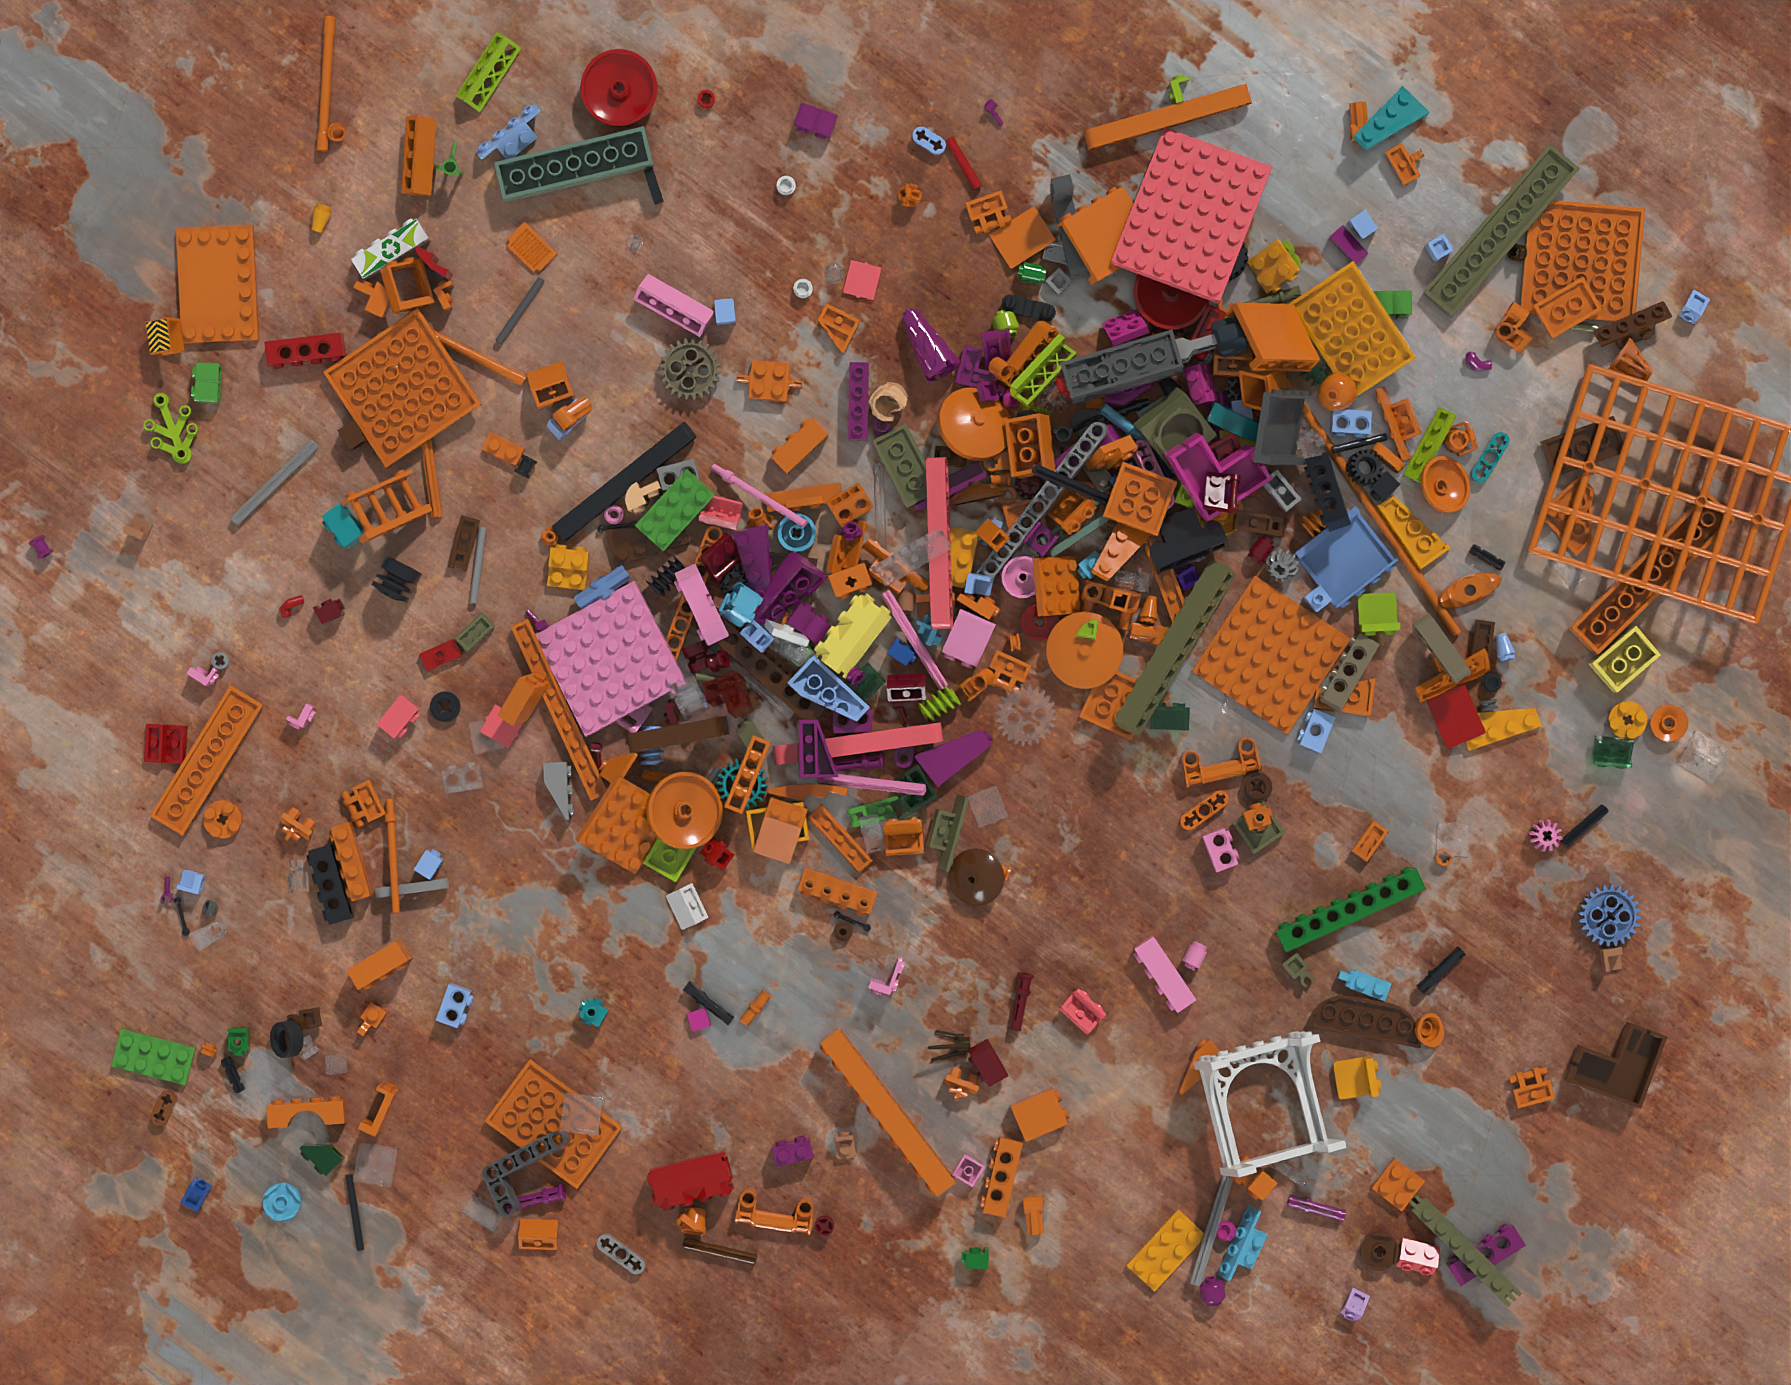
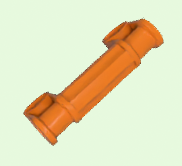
M1242 737L1237 742L1239 759L1201 767L1199 755L1194 750H1185L1181 755V762L1186 787L1188 788L1192 784H1205L1245 775L1246 772L1254 770L1262 771L1255 742L1249 737ZM1244 741L1251 742V748L1248 751H1244L1241 748ZM1189 753L1195 755V761L1191 764L1185 761V757Z
M747 1187L741 1191L735 1223H748L751 1226L795 1233V1231L803 1232L810 1236L814 1202L811 1198H800L797 1203L795 1216L756 1210V1190ZM747 1193L752 1194L754 1197L750 1202L745 1201L743 1198ZM808 1203L811 1208L808 1211H803L800 1205Z

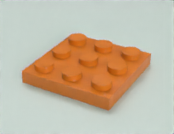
M1122 462L1103 517L1158 536L1177 481Z
M1076 556L1032 559L1038 616L1081 612Z
M1117 671L1109 681L1091 689L1079 717L1132 740L1134 734L1121 729L1114 720L1117 712L1124 705L1127 695L1133 690L1136 679Z

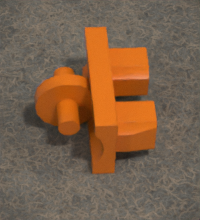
M294 807L287 813H283L280 817V822L286 825L282 831L287 834L285 837L287 841L291 838L298 841L301 836L309 841L316 822L308 817L303 824L296 821L301 813Z
M952 1067L949 1074L944 1078L943 1084L950 1086L948 1092L955 1095L953 1100L958 1101L959 1096L966 1099L968 1093L975 1096L979 1089V1086H977L979 1077L969 1073L966 1081L959 1078L962 1070Z

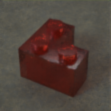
M737 671L701 684L705 700L711 706L716 707L726 703L728 713L734 718L753 712L745 678Z

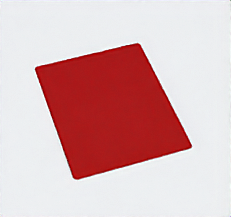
M1465 684L1426 701L1447 749L1486 733Z

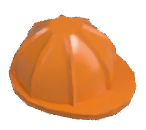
M1427 1013L1416 1020L1414 1030L1417 1039L1428 1047L1434 1048L1439 1046L1445 1034L1440 1017L1434 1013Z

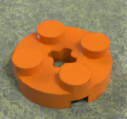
M227 800L213 802L204 811V826L213 837L221 839L232 837L239 831L243 822L240 808ZM220 814L228 817L225 825L218 821Z

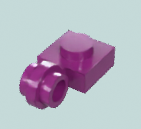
M995 381L979 382L976 384L980 402H995L1002 399L1008 389L1004 384L996 386Z

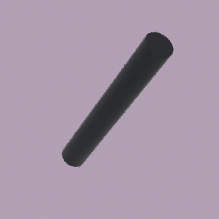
M1386 433L1331 446V451L1335 454L1387 441L1388 437Z

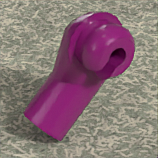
M1473 351L1466 353V363L1473 370H1492L1491 360L1481 361Z

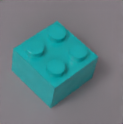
M339 503L321 516L324 519L322 524L328 531L335 534L333 538L340 547L351 549L360 542L358 537L364 533L363 527L347 505L342 506Z

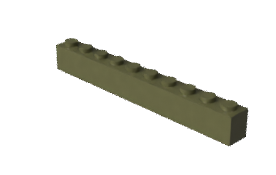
M1211 559L1208 565L1204 567L1201 577L1195 582L1192 592L1185 599L1184 605L1180 612L1175 615L1171 627L1165 632L1162 642L1156 647L1154 655L1147 662L1145 670L1136 680L1133 690L1127 695L1124 705L1117 712L1114 721L1121 729L1140 736L1235 578L1236 575L1229 566Z

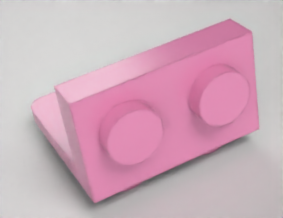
M898 956L889 984L870 979L868 988L871 989V993L882 996V993L890 995L891 991H896L899 982L896 979L897 974H902L905 962L902 961V956Z

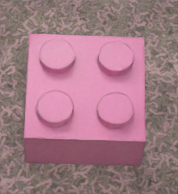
M964 1153L952 1175L973 1187L985 1165Z

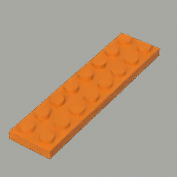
M230 685L150 816L184 836L264 705Z

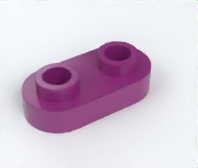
M914 746L895 748L894 761L896 765L901 768L909 767L914 758ZM904 754L908 757L906 762L900 760L901 755Z

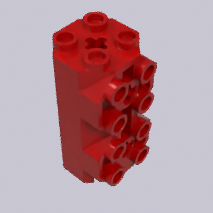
M723 1150L651 1168L647 1175L649 1187H653V1194H651L653 1204L658 1205L659 1208L663 1207V1211L674 1209V1206L682 1204V1206L691 1205L694 1199L697 1198L704 1202L711 1200L714 1195L719 1194L720 1197L731 1195L734 1183L731 1182L733 1176L728 1157H723L726 1155V1151Z

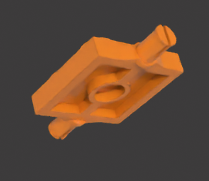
M752 360L749 376L737 374V382L748 383L749 399L787 402V394L790 387L802 388V380H792L790 377V363Z

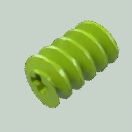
M944 686L945 693L938 690V697L931 694V701L926 699L924 701L925 705L920 702L917 703L927 722L928 718L934 722L935 714L938 717H942L941 710L947 714L948 706L955 709L954 702L959 706L961 705L952 688L949 689Z

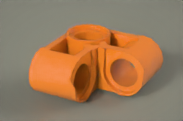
M1512 302L1498 322L1496 334L1514 350L1522 353L1534 338L1519 327L1526 320L1530 312L1516 302ZM1507 325L1511 330L1508 333H1503L1500 331V327Z

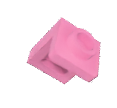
M305 704L298 719L287 716L286 720L290 721L289 725L296 729L300 727L306 728L308 722H312L316 715L314 711L316 707L311 704Z

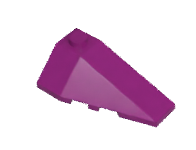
M792 550L780 564L763 596L761 604L755 611L753 620L763 626L766 619L774 622L785 614L787 608L793 604L796 606L802 597L808 593L809 595L813 594L826 580L827 576L806 557Z

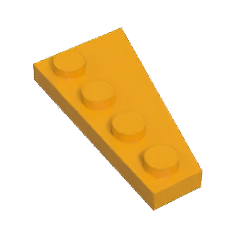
M1394 495L1376 506L1419 570L1451 549L1447 543L1445 544L1435 532L1426 527L1425 523L1411 513L1412 511Z
M1536 708L1478 712L1486 733L1466 741L1465 744L1467 750L1470 751L1541 727Z

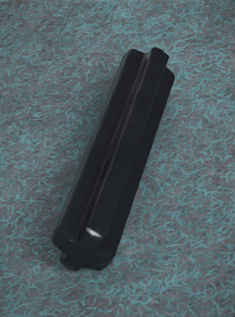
M1603 804L1598 806L1560 840L1565 847L1572 845L1609 812L1606 806Z

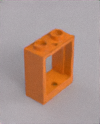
M409 257L401 263L391 261L386 263V267L380 270L393 314L425 308L435 303L421 258L414 260V257ZM412 269L420 298L401 302L392 272Z

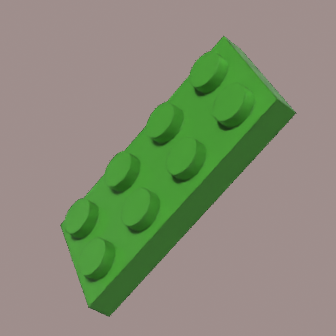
M686 469L635 526L664 551L715 494Z
M122 1028L111 1066L187 1085L196 1047Z

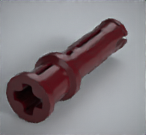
M1017 972V987L1014 988L1016 997L1009 1029L1021 1031L1027 996L1031 994L1030 985L1034 975Z

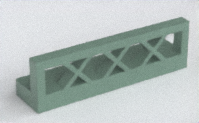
M1095 502V503H1093V504H1094L1095 506H1097V505H1099L1100 503H1099V502ZM1093 514L1090 524L1087 526L1081 525L1080 528L1082 529L1074 532L1070 537L1063 536V529L1058 526L1052 530L1054 533L1061 530L1060 535L1056 534L1060 537L1058 545L1050 549L1048 553L1051 557H1055L1110 519L1103 517V515ZM1046 535L1040 538L1043 545L1047 543L1045 541L1047 539Z

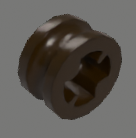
M1515 244L1508 252L1509 259L1517 262L1523 261L1527 256L1526 247L1520 244Z

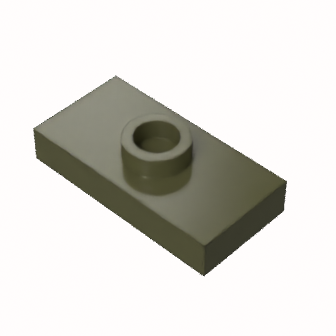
M481 612L454 640L468 652L495 625Z

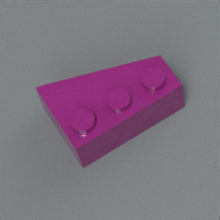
M816 719L797 720L798 778L838 777L819 721Z

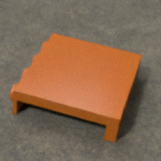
M1116 186L1106 192L1107 196L1103 198L1099 195L1091 200L1092 204L1088 207L1084 204L1076 209L1077 213L1074 215L1068 213L1061 217L1062 222L1056 225L1057 228L1060 226L1064 228L1091 274V277L1088 278L1091 286L1121 269V267L1110 263L1134 204L1124 186L1119 189Z
M1236 302L1225 314L1226 317L1238 318L1256 356L1249 364L1252 371L1310 372L1320 361L1293 304Z

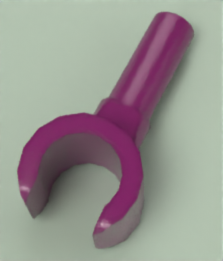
M990 99L984 108L1001 126L1003 122L997 112L994 111L998 105Z
M530 610L525 612L533 620L539 631L549 627L545 619L538 621Z
M165 877V890L160 898L162 904L165 901L164 896L169 897V904L174 899L173 894L170 893V877Z

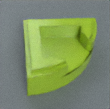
M1091 620L1083 624L1078 630L1076 637L1096 640L1099 620Z

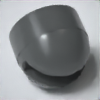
M207 900L203 905L202 914L207 916L216 915L217 913L214 911L219 909L218 905L214 901Z

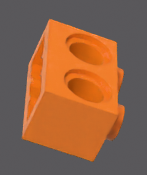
M859 482L826 502L841 527L848 522H853L857 517L867 514L874 508Z

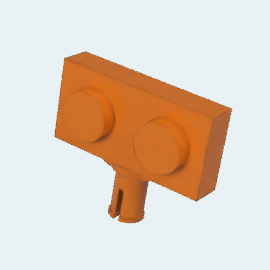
M1400 143L1384 154L1402 185L1405 186L1421 176L1416 168L1415 161L1425 157L1421 149L1411 155L1406 151L1403 144Z

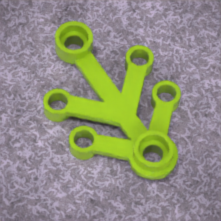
M158 393L154 396L153 402L156 407L160 408L167 428L156 424L151 419H147L144 422V428L171 438L174 446L164 443L158 437L152 438L151 446L155 449H162L171 453L173 459L180 464L187 463L192 457V451L189 447L194 436L199 432V427L194 423L188 424L186 427L188 433L183 443L180 439V434L187 418L192 414V409L187 405L181 406L179 409L180 416L175 425L168 408L170 404L169 396L164 393ZM159 397L164 398V402L162 404L158 403ZM184 408L189 409V413L187 415L183 414ZM148 422L153 423V427L151 429L147 428ZM191 426L196 427V430L193 433L190 432ZM158 439L160 445L156 447L154 441ZM181 450L185 452V456L182 458L179 457Z

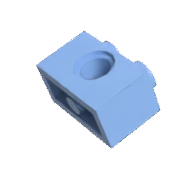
M1312 709L1311 712L1308 711L1304 722H1306L1304 730L1300 729L1297 740H1299L1298 745L1322 753L1336 717L1316 709ZM1313 725H1317L1320 728V732L1316 736L1310 733V728Z

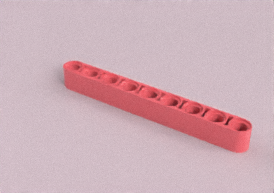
M947 457L927 458L926 484L932 629H952L953 600Z
M941 722L825 739L831 757L944 741ZM797 743L772 746L775 765L798 762Z

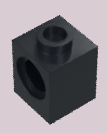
M1385 471L1368 489L1371 490L1370 495L1376 501L1381 500L1383 502L1399 487L1400 483L1388 471Z

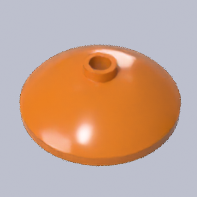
M1438 456L1426 463L1421 474V487L1429 504L1444 513H1453L1463 508L1470 496V482L1462 465L1447 456Z

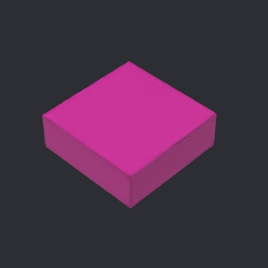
M705 1007L687 1013L693 1032L711 1026Z

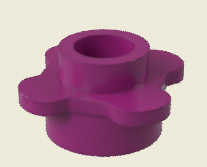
M878 418L871 420V424L875 428L874 433L877 436H881L882 433L890 432L893 429L889 421H882Z
M855 522L846 523L840 530L841 534L845 535L846 541H852L857 536L863 535V531L859 529L858 524Z

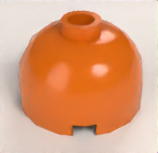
M1344 373L1330 374L1321 381L1318 387L1317 396L1319 402L1330 411L1348 409L1357 397L1356 385L1351 377Z

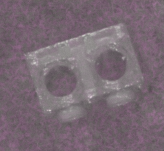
M476 762L465 763L464 768H458L457 765L447 766L446 771H441L445 794L485 787L482 765H476ZM471 770L477 773L475 781L468 779V773ZM452 773L458 776V782L455 785L449 782V776Z

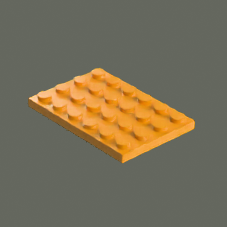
M1354 261L1289 303L1294 305L1308 335L1332 372L1344 373L1355 382L1357 396L1417 358Z

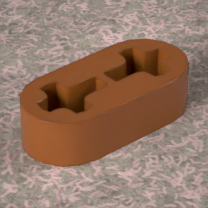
M167 1090L159 1095L150 1117L154 1125L162 1126L168 1122L177 1102V1095L173 1091ZM169 1094L172 1102L167 1103L165 1107L163 1096L166 1097ZM161 1110H164L162 1116L165 1119L157 1121L158 1117L155 1115L159 1114Z

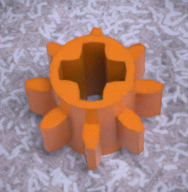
M905 183L899 189L898 198L902 201V206L915 207V204L921 201L922 193L920 190H917L918 185Z

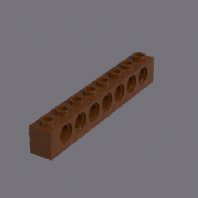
M720 615L728 634H736L739 640L737 644L731 645L728 642V637L716 643L801 719H817L825 708L811 700L810 706L807 709L801 708L799 701L804 697L797 692L793 696H788L785 693V688L789 685L788 682L794 675L790 671L785 673L780 668L782 666L781 663L775 658L770 660L766 656L768 653L766 650L761 653L737 630L738 626L730 621L728 622ZM747 646L753 650V654L749 658L744 657L742 654L743 648ZM760 659H764L767 662V668L762 671L756 666ZM779 672L782 679L779 683L771 681L772 673Z

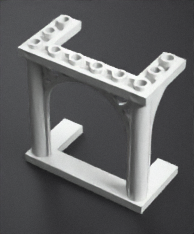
M1295 1031L1288 1033L1286 1038H1281V1036L1272 1037L1270 1042L1264 1043L1263 1040L1253 1042L1252 1047L1238 1046L1234 1048L1235 1051L1228 1053V1050L1216 1052L1217 1056L1204 1055L1198 1057L1199 1061L1193 1062L1195 1070H1200L1223 1164L1222 1167H1219L1221 1175L1242 1177L1257 1173V1167L1315 1151L1330 1153L1347 1148L1345 1140L1327 1138L1313 1083L1310 1053L1313 1044L1320 1042L1319 1034H1312L1311 1031ZM1281 1050H1286L1287 1058L1284 1062L1280 1063L1278 1061V1054ZM1273 1053V1058L1268 1059L1267 1054L1270 1055ZM1252 1056L1254 1057L1253 1062L1250 1061V1058ZM1236 1062H1238L1237 1068H1233L1230 1064H1236ZM1257 1063L1273 1064L1283 1069L1292 1078L1297 1088L1310 1143L1240 1162L1226 1101L1229 1086L1234 1077L1244 1068ZM1290 1063L1293 1069H1289L1287 1065ZM1227 1067L1230 1070V1076H1221L1219 1069ZM1218 1080L1225 1082L1224 1087L1221 1088V1083H1218Z

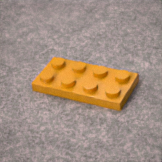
M1177 1209L1126 1266L1155 1292L1203 1240L1204 1232Z

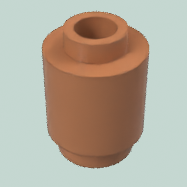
M903 588L899 595H896V601L905 616H910V613L914 612L915 593H913V588Z

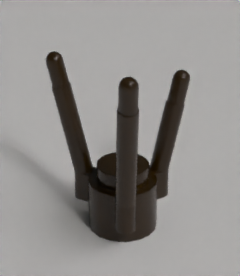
M936 1030V1034L958 1039H954V1044L928 1046L929 1050L954 1048V1051H956L931 1059L934 1062L958 1055H965V1052H968V1049H970V1037H964V1034Z

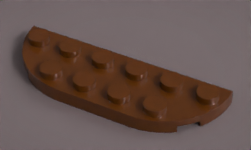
M1338 995L1321 1002L1313 1010L1307 1022V1027L1421 1048V1042L1417 1039L1414 1030L1415 1020L1403 1008L1391 1003L1350 995Z

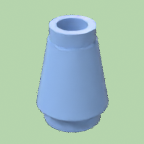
M1507 633L1496 635L1497 658L1500 659V662L1515 659L1514 654L1516 652Z

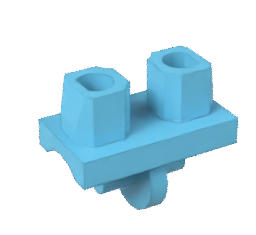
M930 610L929 614L925 615L922 621L916 620V624L920 625L918 633H920L919 638L926 645H939L942 635L937 633L938 629H932Z

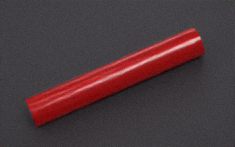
M952 136L945 140L974 191L982 187L981 182L955 138Z

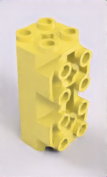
M867 593L864 596L860 594L859 597L855 595L849 602L850 609L847 612L843 610L837 618L840 621L836 627L831 626L825 634L828 638L824 643L820 641L814 649L817 652L815 654L817 658L821 655V661L838 674L842 671L844 673L842 677L845 679L849 671L855 667L892 618L889 615L891 611L883 605L879 608L874 604L876 600Z

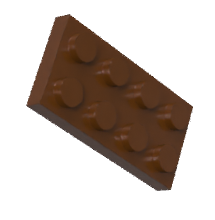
M1614 416L1609 417V420L1616 421ZM1592 423L1575 429L1566 456L1586 462L1599 424ZM1609 427L1605 428L1594 463L1620 454L1623 440L1618 430ZM1565 433L1540 442L1551 474ZM1563 464L1560 475L1579 468Z

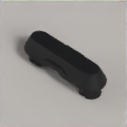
M1010 294L1002 299V307L1006 311L1022 316L1050 321L1056 315L1055 308L1047 303Z

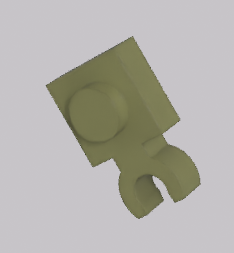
M1297 952L1281 964L1293 979L1299 976L1300 983L1304 987H1307L1304 982L1305 977H1310L1313 981L1315 980L1311 973L1305 971L1309 966Z

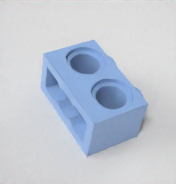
M1347 409L1331 411L1330 433H1335V437H1346V434H1352L1354 438H1365V435L1371 434L1372 411ZM1339 418L1344 419L1346 422V426L1343 429L1339 428L1336 424ZM1359 419L1365 423L1363 430H1359L1356 427V421Z
M453 983L448 984L436 1021L455 1028L460 1027V1024L464 1025L467 1014H465L466 1007L471 1006L474 998L471 995L473 990ZM456 992H461L464 995L463 1002L455 1000L454 995ZM449 1010L457 1012L456 1020H451L448 1017Z

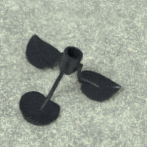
M1030 409L1018 412L1017 417L1038 413L1048 414L1041 409ZM1083 409L1077 411L1071 418V425L1075 429L1061 426L1057 430H1051V434H1055L1056 441L1061 444V454L1064 453L1065 443L1070 440L1071 433L1077 432L1081 438L1092 423L1104 422L1105 417L1098 413L1099 410ZM1099 425L1094 428V433L1102 427Z

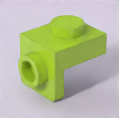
M1182 74L1172 77V81L1169 82L1170 91H1168L1170 102H1174V104L1184 102L1179 85L1188 83L1189 76L1184 77Z

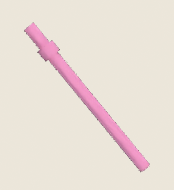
M716 464L712 465L711 470L720 475L722 480L736 485L803 528L807 525L808 521L737 478L730 470H724Z

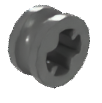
M1497 699L1479 702L1483 706L1481 712L1498 709V706L1495 704Z

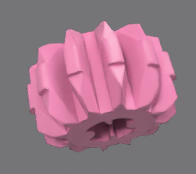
M1547 819L1545 824L1542 820L1538 821L1540 827L1535 824L1532 825L1536 831H1530L1529 834L1535 835L1534 838L1530 839V842H1536L1534 845L1535 849L1541 846V851L1545 852L1546 848L1549 851H1553L1552 844L1559 847L1556 839L1562 840L1561 836H1557L1562 830H1555L1558 825L1554 822L1551 825V820ZM1549 832V839L1543 840L1544 835L1542 833Z

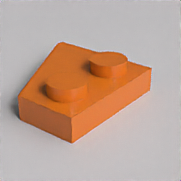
M826 303L818 318V322L841 353L844 354L861 320Z
M1631 338L1627 340L1609 367L1612 371L1645 381L1653 373L1652 368Z

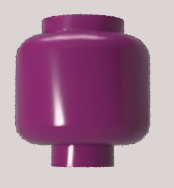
M1208 1276L1205 1278V1281L1201 1282L1199 1286L1201 1300L1207 1303L1208 1306L1220 1305L1226 1298L1223 1281L1217 1279L1216 1276Z

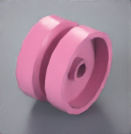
M1018 556L1011 559L1004 566L1002 583L1005 590L1012 596L1029 598L1036 594L1033 557ZM1020 574H1026L1027 578L1025 581L1020 579Z

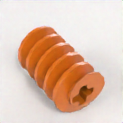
M1316 506L1314 507L1315 513L1309 511V518L1302 516V522H1300L1312 538H1315L1314 531L1321 533L1320 526L1325 529L1327 528V526L1322 525L1319 516L1323 514L1321 509L1317 510Z

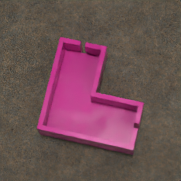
M1194 433L1182 441L1183 446L1178 444L1164 453L1200 516L1207 521L1221 513L1220 511L1203 509L1205 475L1207 471L1241 476L1240 484H1238L1237 502L1272 480L1264 464L1253 462L1255 448L1248 444L1218 462L1203 435ZM1225 483L1224 503L1229 504L1231 484Z

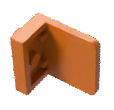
M910 817L901 821L889 819L883 823L886 856L924 853L921 819L916 817Z

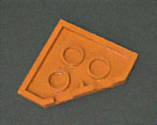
M1582 475L1573 480L1551 502L1572 508ZM1589 483L1587 484L1579 511L1593 514L1594 488ZM1549 509L1545 523L1561 540L1569 515ZM1576 518L1567 546L1575 556L1591 543L1592 522Z

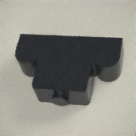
M1189 508L1181 512H1172L1169 514V517L1164 518L1159 531L1165 543L1155 542L1151 545L1149 552L1152 564L1158 575L1228 547L1229 544L1223 527L1218 521H1208L1204 528H1202L1194 509Z

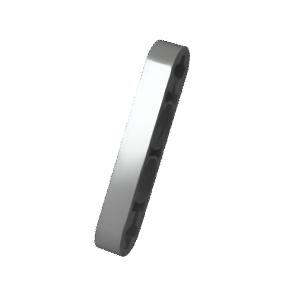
M448 878L400 884L398 885L399 895L449 888ZM391 886L374 888L375 898L391 896Z

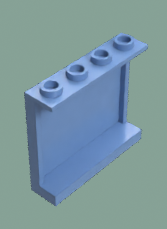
M1356 506L1347 511L1351 525L1331 532L1326 528L1293 553V555L1296 554V559L1318 586L1321 585L1332 599L1331 603L1335 608L1339 606L1344 608L1351 602L1349 598L1353 595L1358 597L1366 590L1364 587L1367 584L1371 583L1373 585L1381 579L1379 575L1384 571L1388 573L1396 567L1394 563L1398 561L1360 515V511Z

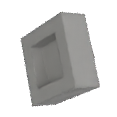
M1058 268L1045 282L1059 295L1072 283V280Z

